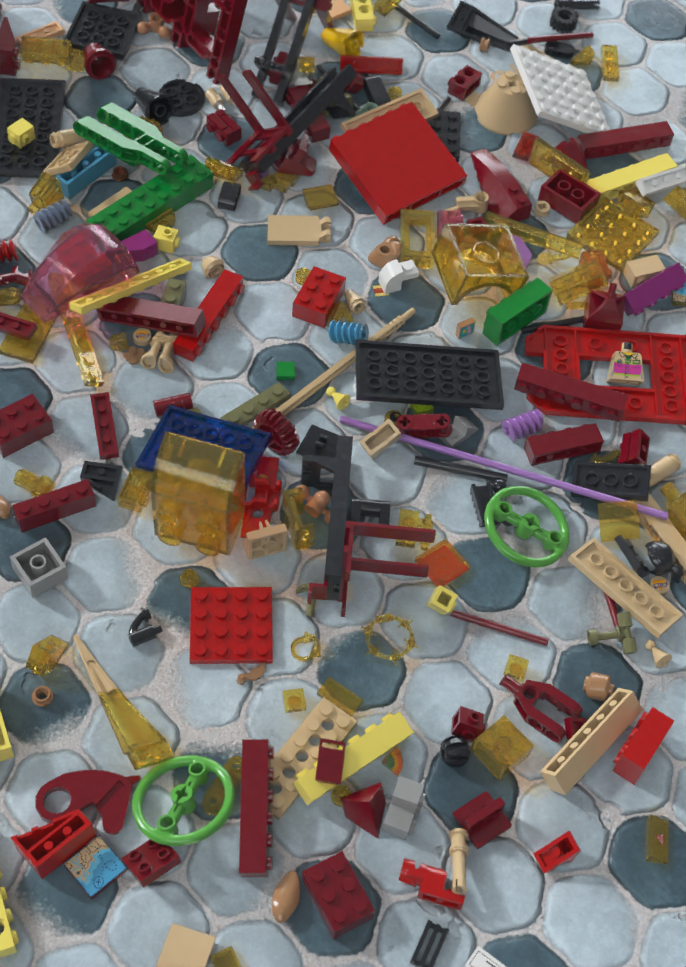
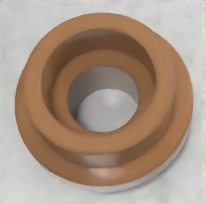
M39 686L32 693V701L36 706L45 707L53 701V692L49 687ZM42 695L47 696L45 699H39Z

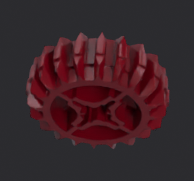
M268 408L263 412L261 411L255 418L254 429L257 430L256 434L259 435V439L273 453L277 452L280 456H286L293 453L300 444V436L294 428L295 425H292L290 420L286 418V415L283 416L280 411L277 412L275 409Z

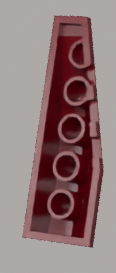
M486 149L470 152L474 170L477 172V180L480 183V190L488 194V210L499 227L528 219L532 203L510 171Z

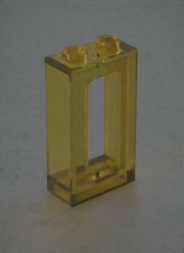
M401 209L399 243L402 244L399 262L413 260L417 268L427 269L434 267V211ZM409 226L426 227V251L410 250Z

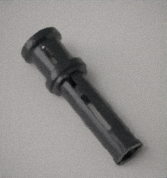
M555 0L554 8L557 9L558 6L560 8L562 6L567 8L569 6V9L599 10L600 6L594 4H600V0Z

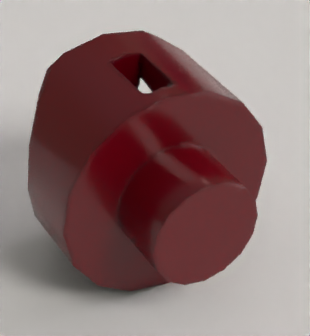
M356 72L357 76L345 87V91L356 94L362 90L364 86L363 76Z

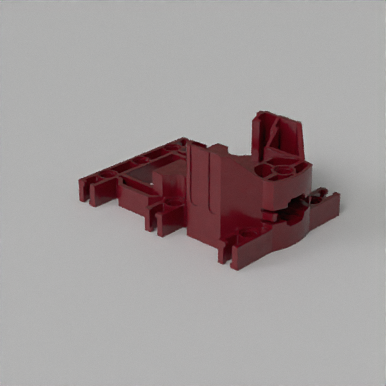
M248 0L136 1V3L141 4V8L143 7L142 12L144 14L156 12L167 24L174 23L170 40L172 42L178 41L176 46L179 49L191 47L202 59H210L206 76L209 79L214 77V84H220L217 80L218 76L226 75L229 78ZM215 34V39H213L210 35Z

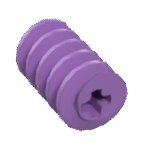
M534 409L533 411L516 415L514 418L503 420L501 423L502 429L511 441H515L516 437L521 439L523 435L525 437L529 436V432L531 434H535L536 430L541 432L543 416L540 410Z

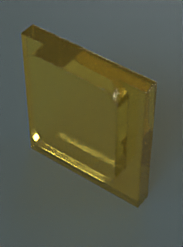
M332 184L302 190L306 205L310 211L339 206Z

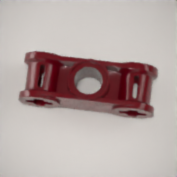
M405 414L397 419L399 431L402 434L416 438H444L450 436L453 431L450 417L446 414Z

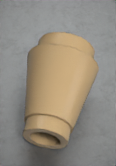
M352 289L345 291L344 297L350 311L355 314L363 312L366 308L365 300Z

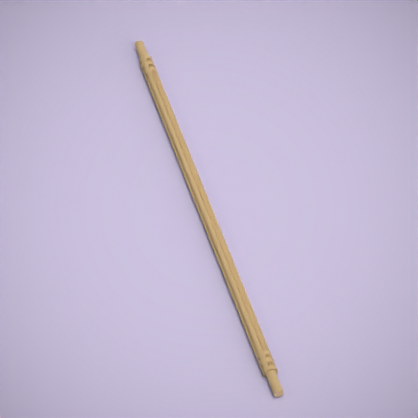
M411 308L403 315L397 316L368 340H385L403 326L405 321L416 314V310ZM355 349L279 406L276 411H280L283 416L287 415L355 363ZM254 426L173 487L169 494L158 501L159 504L164 507L176 497H181L255 440L259 435L256 434L257 430L254 429Z

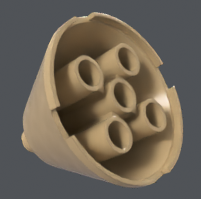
M511 70L500 75L479 97L475 106V113L481 125L501 135H510V133L518 132L523 134L534 127L538 118L521 75Z

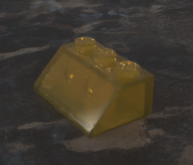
M597 257L549 278L559 306L587 295L590 289L599 290L608 286Z

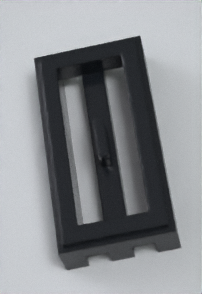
M428 919L410 963L417 967H433L449 929H444L440 927L441 925L432 923L433 921ZM431 928L434 931L419 962L416 958ZM439 932L442 936L430 964L427 966L424 963Z

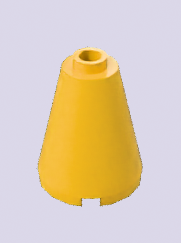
M327 27L321 33L322 42L339 55L360 56V48L364 47V35L359 30Z

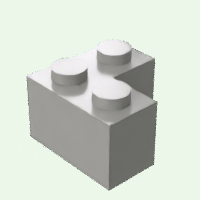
M399 776L381 831L405 840L408 833L413 834L417 821L413 820L415 813L420 814L426 796L422 792L424 784Z

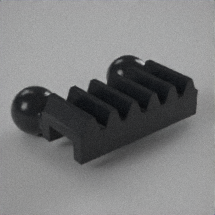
M496 479L493 483L486 482L485 486L471 484L470 495H472V501H474L473 507L476 508L475 514H477L479 527H485V509L490 499L494 496L493 491L497 493L507 488L504 480ZM494 519L495 526L500 525V523H503L505 526H512L506 520L498 522Z

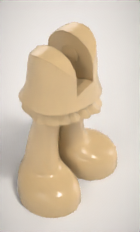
M157 331L150 343V351L141 357L140 364L145 369H154L158 353L162 350L163 352L158 359V368L161 372L169 374L174 370L175 365L170 356L172 349H174L173 342L179 334L170 333L169 336L165 335L166 332Z

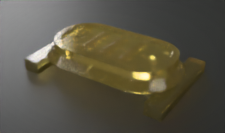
M72 49L74 54L66 70L84 72V50Z

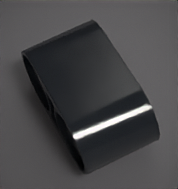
M224 181L218 198L217 207L219 209L236 210L241 193V184Z

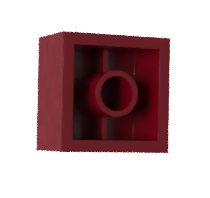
M611 282L608 291L590 289L585 299L583 328L621 329L623 326L625 295L615 293L616 283Z

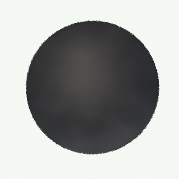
M185 79L168 81L159 90L160 93L168 95L174 101L175 110L173 116L176 117L194 115L205 104L203 88L199 84L187 82Z

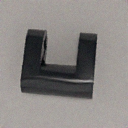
M352 498L350 521L360 522V516L378 517L379 524L389 525L390 501Z

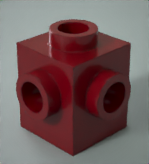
M460 706L452 717L451 735L461 736L465 740L475 742L478 736L482 735L485 731L486 724L483 723L484 714Z

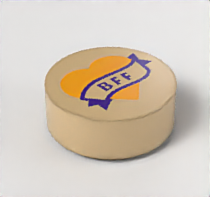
M145 328L135 330L133 333L134 343L138 346L148 345L152 340L151 332Z
M661 576L653 577L649 583L662 596L666 595L670 587L668 580Z

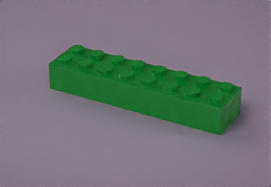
M189 155L185 163L173 165L169 173L157 175L87 219L88 235L104 249H107L145 229L148 230L213 188L214 173L193 155Z

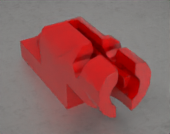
M404 858L398 881L415 888L420 886L418 899L460 911L464 904L465 895L455 894L452 889H444L447 872L421 863L420 867L416 869L414 860Z

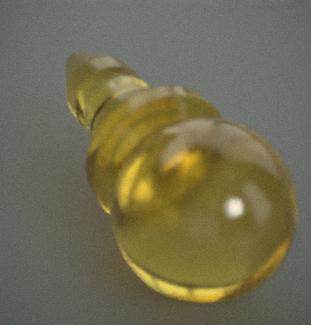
M542 252L538 255L537 262L540 265L553 264V261L566 260L570 258V255L564 253L553 255L552 252L549 254Z

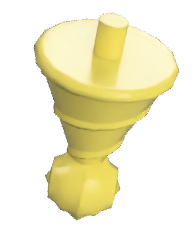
M334 387L327 388L326 394L333 397L338 410H343L349 405L350 395L336 393Z

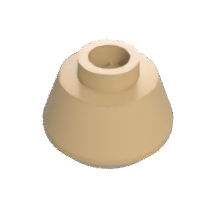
M215 256L205 257L201 265L204 276L211 279L218 277L224 270V261Z

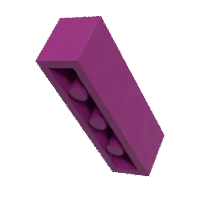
M680 263L670 265L623 294L625 295L624 311L626 315L634 314L637 316L644 312L643 308L646 306L650 308L657 304L659 298L663 300L670 296L672 290L678 291L683 288L686 282V274Z

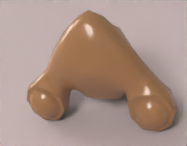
M389 236L371 251L368 261L376 267L383 268L387 263L398 259L402 244L399 243V239L396 236Z

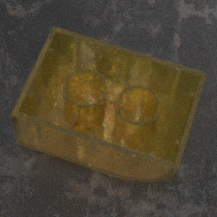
M165 432L156 459L151 485L154 534L158 536L160 541L171 546H178L180 543L196 546V549L206 556L214 557L218 553L230 556L244 516L245 453Z

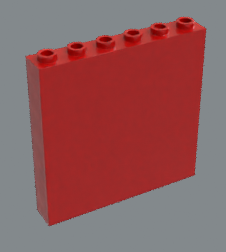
M412 101L400 105L395 110H389L380 117L376 116L371 121L364 122L354 129H349L342 135H336L330 141L329 151L383 225L464 185L467 174Z

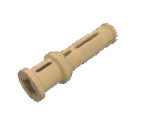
M455 828L449 832V839L451 840L449 854L452 857L453 876L452 891L458 895H461L462 892L463 894L467 892L466 857L469 854V848L467 847L469 834L462 828Z

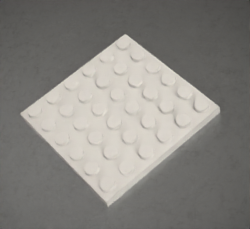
M513 44L510 50L537 116L584 133L610 130L584 70L574 68L570 64H564L559 60L551 59L547 55L543 56L536 51H530L523 46Z

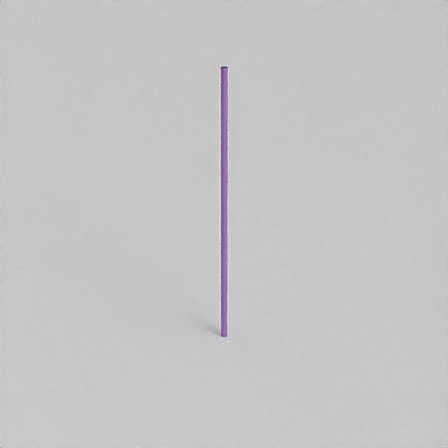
M341 416L339 423L373 432L378 427L345 416ZM402 433V438L399 439V441L667 520L669 513Z

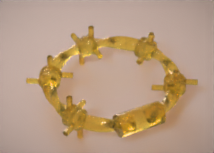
M389 613L375 616V620L370 622L367 627L361 626L364 629L365 640L369 648L366 655L371 653L374 657L393 660L394 665H396L395 661L402 658L412 648L419 647L415 646L416 642L414 641V634L410 626L413 620L407 621V619L404 620ZM396 620L401 623L398 628L401 626L409 631L410 637L409 640L404 639V641H407V647L404 652L398 654L396 649H394L395 653L386 656L378 651L381 649V646L377 649L374 645H371L369 637L370 635L375 636L372 633V627L375 623L379 624Z

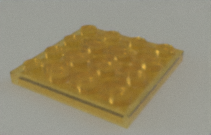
M604 197L567 233L566 238L622 272L626 262L634 260L658 236L660 230Z

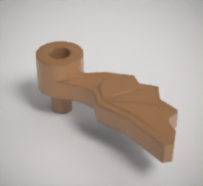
M264 662L260 666L253 668L250 673L239 674L236 680L237 683L243 685L246 680L256 681L261 679L262 674L266 672L264 669L266 663Z

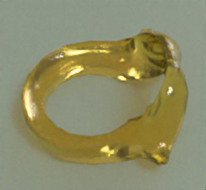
M305 631L304 636L293 640L290 650L295 659L306 662L314 657H321L320 643L315 635ZM315 642V646L308 656L300 657L295 653L296 645Z

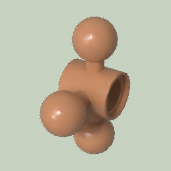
M156 12L150 14L149 23L140 22L137 25L138 32L143 35L147 34L149 29L153 33H159V36L163 39H167L171 35L170 28L164 26L165 21Z
M298 485L294 490V495L299 500L308 501L304 506L305 511L315 518L322 513L325 522L329 524L330 510L326 508L330 502L329 493L322 490L311 496L306 485Z

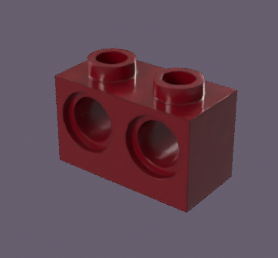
M466 65L454 77L449 79L447 93L464 101L480 86L482 73Z

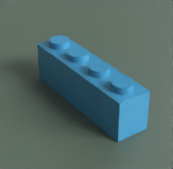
M98 146L94 147L72 171L55 176L57 191L66 198L71 199L116 165V156Z

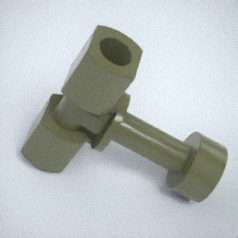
M630 612L617 614L618 626H615V631L598 633L597 629L587 630L590 646L598 645L600 640L616 639L617 642L622 643L623 655L637 652L635 637L632 638L630 627L633 625Z

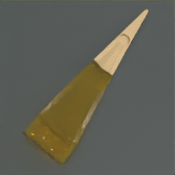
M75 634L73 639L122 752L128 756L135 771L173 758L174 754L166 739L123 695L89 652L79 636Z

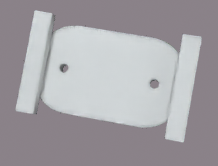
M307 77L294 78L290 85L295 84V86L312 84L313 82L309 81Z

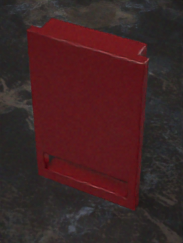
M320 738L315 776L317 782L341 785L346 742ZM322 742L343 746V750L322 747Z

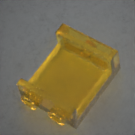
M302 487L283 491L282 513L294 550H306L314 544V523L303 525L299 514H303L304 491Z

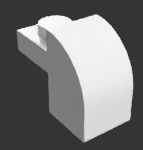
M395 259L381 269L378 282L385 294L401 290L402 281L418 277L419 271L413 260L399 263Z

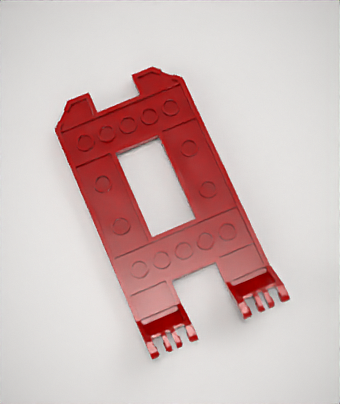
M541 325L537 328L536 332L525 337V356L542 357L543 369L581 380L580 360L611 362L615 351H621L623 342L633 343L632 352L640 353L642 364L649 366L651 389L598 386L628 395L621 417L622 421L686 425V335ZM526 393V399L544 415L607 419Z

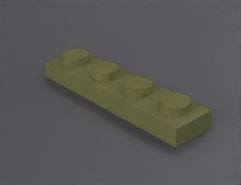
M278 382L220 417V422L232 434L255 420L261 411L263 412L268 408L273 409L289 399L290 392Z

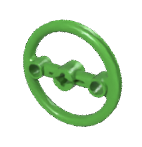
M510 486L498 491L486 506L484 521L487 534L497 550L509 560L526 567L539 568L555 563L565 553L570 537L566 517L558 505L544 493L530 487ZM513 495L527 496L537 500L553 514L558 523L560 533L555 530L546 531L540 527V521L536 515L527 513L522 517L512 511V506L508 502L501 500ZM494 519L498 522L506 520L515 526L514 530L518 537L529 539L533 536L542 541V545L546 550L554 552L543 558H530L515 552L500 538L494 524Z
M197 755L171 758L151 769L138 784L132 801L134 819L142 833L152 841L167 846L191 845L210 837L225 824L234 807L235 789L229 773L222 765L212 759ZM189 766L190 775L185 784L177 785L171 791L173 805L168 814L161 816L158 820V827L153 828L146 821L143 814V800L148 788L164 773L179 767ZM213 772L220 778L225 789V798L221 810L205 827L195 832L178 835L179 829L177 825L183 815H188L195 810L196 800L194 794L200 785L208 781V774Z

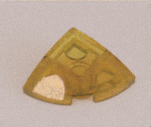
M278 172L268 174L261 178L264 184L261 188L269 192L272 189H276L286 193L290 186L294 187L300 175Z

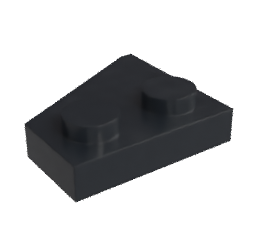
M84 461L80 479L81 481L88 479L93 489L110 500L115 501L123 467Z

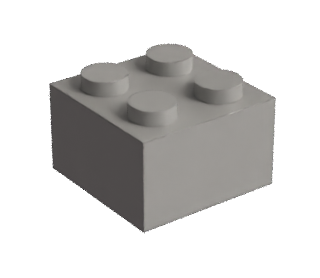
M46 537L10 556L13 570L32 598L68 579L65 564Z

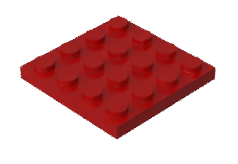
M191 587L190 664L273 663L272 587Z

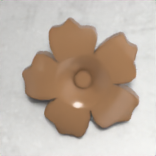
M130 346L128 352H124L123 357L126 361H129V364L135 365L138 362L140 363L141 357L146 352L144 348L136 350L135 346Z

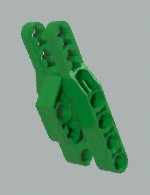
M111 102L100 107L96 112L99 121L107 126L89 116H84L73 123V129L76 134L91 141V143L132 167L142 164L160 175H165L172 169L169 160L177 165H181L189 158L184 148L164 138L156 126Z

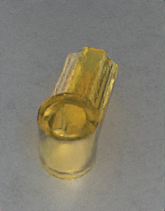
M19 469L13 480L15 485L29 491L33 497L51 492L56 487L55 482L45 475L39 477L25 469Z

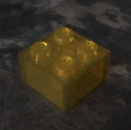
M504 715L473 741L471 751L500 781L530 756L534 745Z

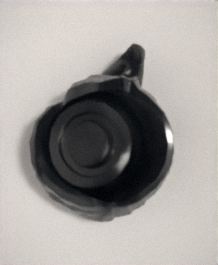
M662 541L648 542L645 547L647 548L649 559L655 567L650 573L661 576L671 572L673 581L679 583V579L683 575V569L681 565L676 564L675 554L670 545Z

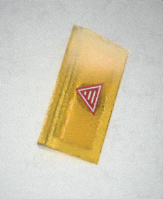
M649 815L646 819V861L668 864L669 821L655 815Z

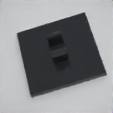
M312 424L296 454L336 458L338 434Z

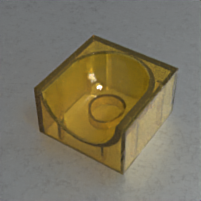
M445 223L431 252L451 305H458L472 291L489 286L500 287L504 298H507L515 290L524 287L529 279V274L508 225Z

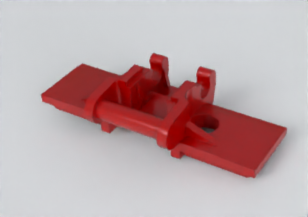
M253 456L250 474L240 475L241 485L235 508L244 510L241 538H246L247 532L259 530L260 521L263 528H265V520L270 524L272 513L278 511L282 481L277 480L280 458ZM248 484L249 487L255 488V495L251 501H246ZM256 511L263 512V515L260 518H254L252 516L253 513Z

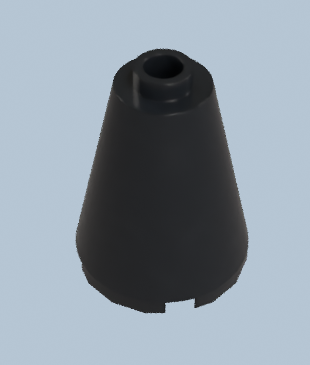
M140 87L135 91L134 99L149 123L154 126H162L169 121L168 118L170 116H173L175 105L168 95L144 87Z

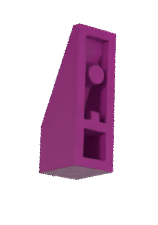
M145 229L101 251V253L111 264L141 262L158 254V244Z

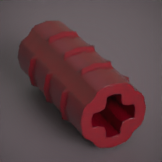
M190 393L154 400L153 406L156 417L193 409V402Z

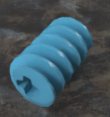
M332 320L329 324V338L332 343L355 345L356 340H368L369 329L367 324L362 326V323L355 324V322H351L349 325L347 321L344 323L338 321L336 323L335 320Z

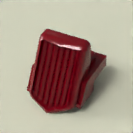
M303 133L296 145L291 144L281 157L274 162L272 167L278 173L312 176L315 173L317 161L307 155V149L310 145L308 143L309 136Z

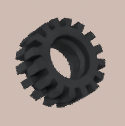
M558 6L557 9L554 8L551 13L550 27L553 30L556 29V32H573L578 21L577 11H574L573 8L569 9V6L567 8L565 6L561 8Z

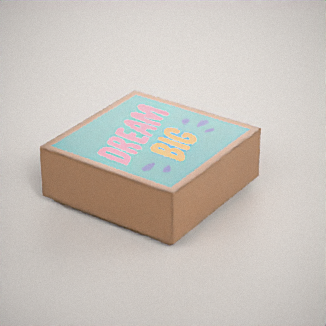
M469 318L458 323L455 333L456 337L460 339L472 334L476 323L475 320Z

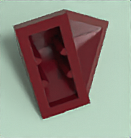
M381 782L341 797L345 817L377 839L379 838L386 805Z

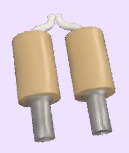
M214 84L212 88L205 92V97L214 109H222L225 113L227 112L224 108L223 99L214 87L219 88L220 93L228 104L234 105L238 109L222 85Z

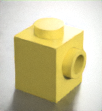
M23 118L7 128L9 141L19 148L24 147L35 139L34 126Z
M158 225L153 236L157 241L158 250L174 254L176 247L179 248L181 243L179 230Z
M440 585L434 589L426 606L441 615L451 613L456 606L455 600L458 595Z

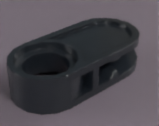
M551 41L545 43L544 52L549 56L571 59L574 56L575 47L569 43Z

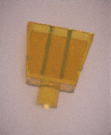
M44 171L29 192L32 203L27 209L31 214L35 215V212L41 211L42 208H47L48 205L58 202L59 199H64L58 178Z

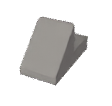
M455 416L451 435L439 438L449 448L453 449L476 433L478 428L467 417Z

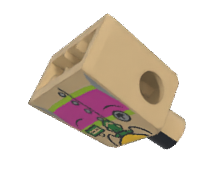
M623 342L621 351H615L612 355L606 378L607 383L640 386L644 382L642 356L640 353L632 352L633 343Z

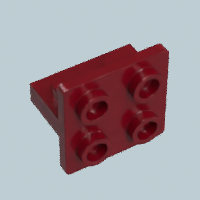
M487 791L469 801L452 814L460 827L468 832V838L476 849H480L512 826L511 822L502 812L506 803L501 797L493 800Z

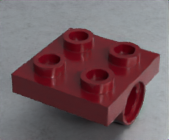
M151 839L121 858L124 865L143 888L182 863L179 855L171 846L159 844Z

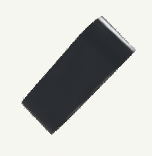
M379 75L363 78V89L369 103H375L379 107L391 101Z

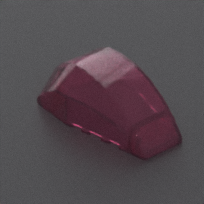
M84 223L64 232L53 244L28 281L21 299L45 323L65 314L70 309L69 302L128 280L138 274L140 269L126 246L103 224Z

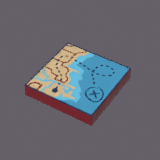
M100 835L63 864L91 900L128 871L124 863Z

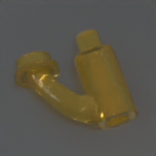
M337 302L328 317V328L332 320H335L337 323L341 321L343 316H345L349 325L353 322L352 314L344 303Z

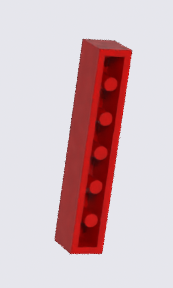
M226 269L223 270L198 306V309H203L206 320L198 338L179 334L173 342L175 355L194 362L197 356L201 355L204 345L210 342L212 333L218 330L220 322L226 318L229 308L235 305L237 296L243 293L245 288L243 276Z

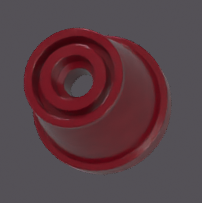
M91 43L85 47L83 56L85 60L84 68L87 74L96 80L106 79L111 76L116 69V59L112 52L103 48L98 43Z

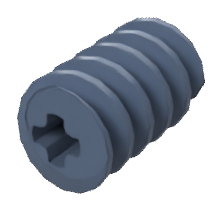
M59 199L58 202L48 205L47 208H42L41 212H35L33 218L37 227L45 233V227L51 230V223L54 227H57V221L62 224L63 218L68 221V214L72 216L73 213L69 204L64 199Z

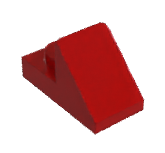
M567 831L533 854L543 873H549L565 862H572L581 852V849L571 831Z

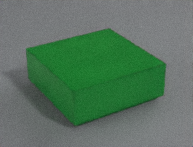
M276 362V380H295V362Z

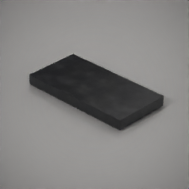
M575 461L572 484L624 500L648 501L652 467L651 465ZM571 492V497L590 498Z

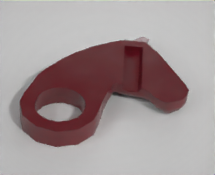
M105 770L68 772L41 786L35 796V808L43 821L51 823L53 819L79 809L82 811L91 805H95L102 815L104 832L116 835L124 827L131 800V787L140 781L141 778L140 775L124 777L123 775ZM64 791L70 795L71 802L65 811L51 813L46 810L44 806L45 800L52 792Z

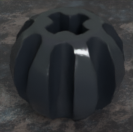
M449 736L442 741L440 755L445 765L461 767L469 760L470 748L468 742L463 737Z

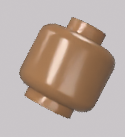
M593 672L590 676H586L583 692H586L587 698L604 702L608 696L614 693L615 684H611L610 676Z

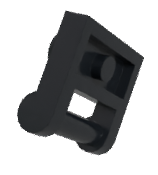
M621 534L615 537L614 540L638 576L643 578L649 575V568L644 566L643 560L633 549L634 546L631 540L628 538L624 539Z

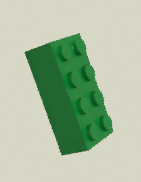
M538 277L533 281H528L524 287L515 290L512 295L503 298L500 303L491 306L487 310L482 334L496 346L500 345L519 332L521 327L528 326L547 312L553 290Z

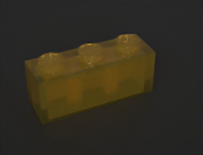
M22 36L20 55L22 61L27 63L36 62L44 65L70 66L72 45L70 40Z

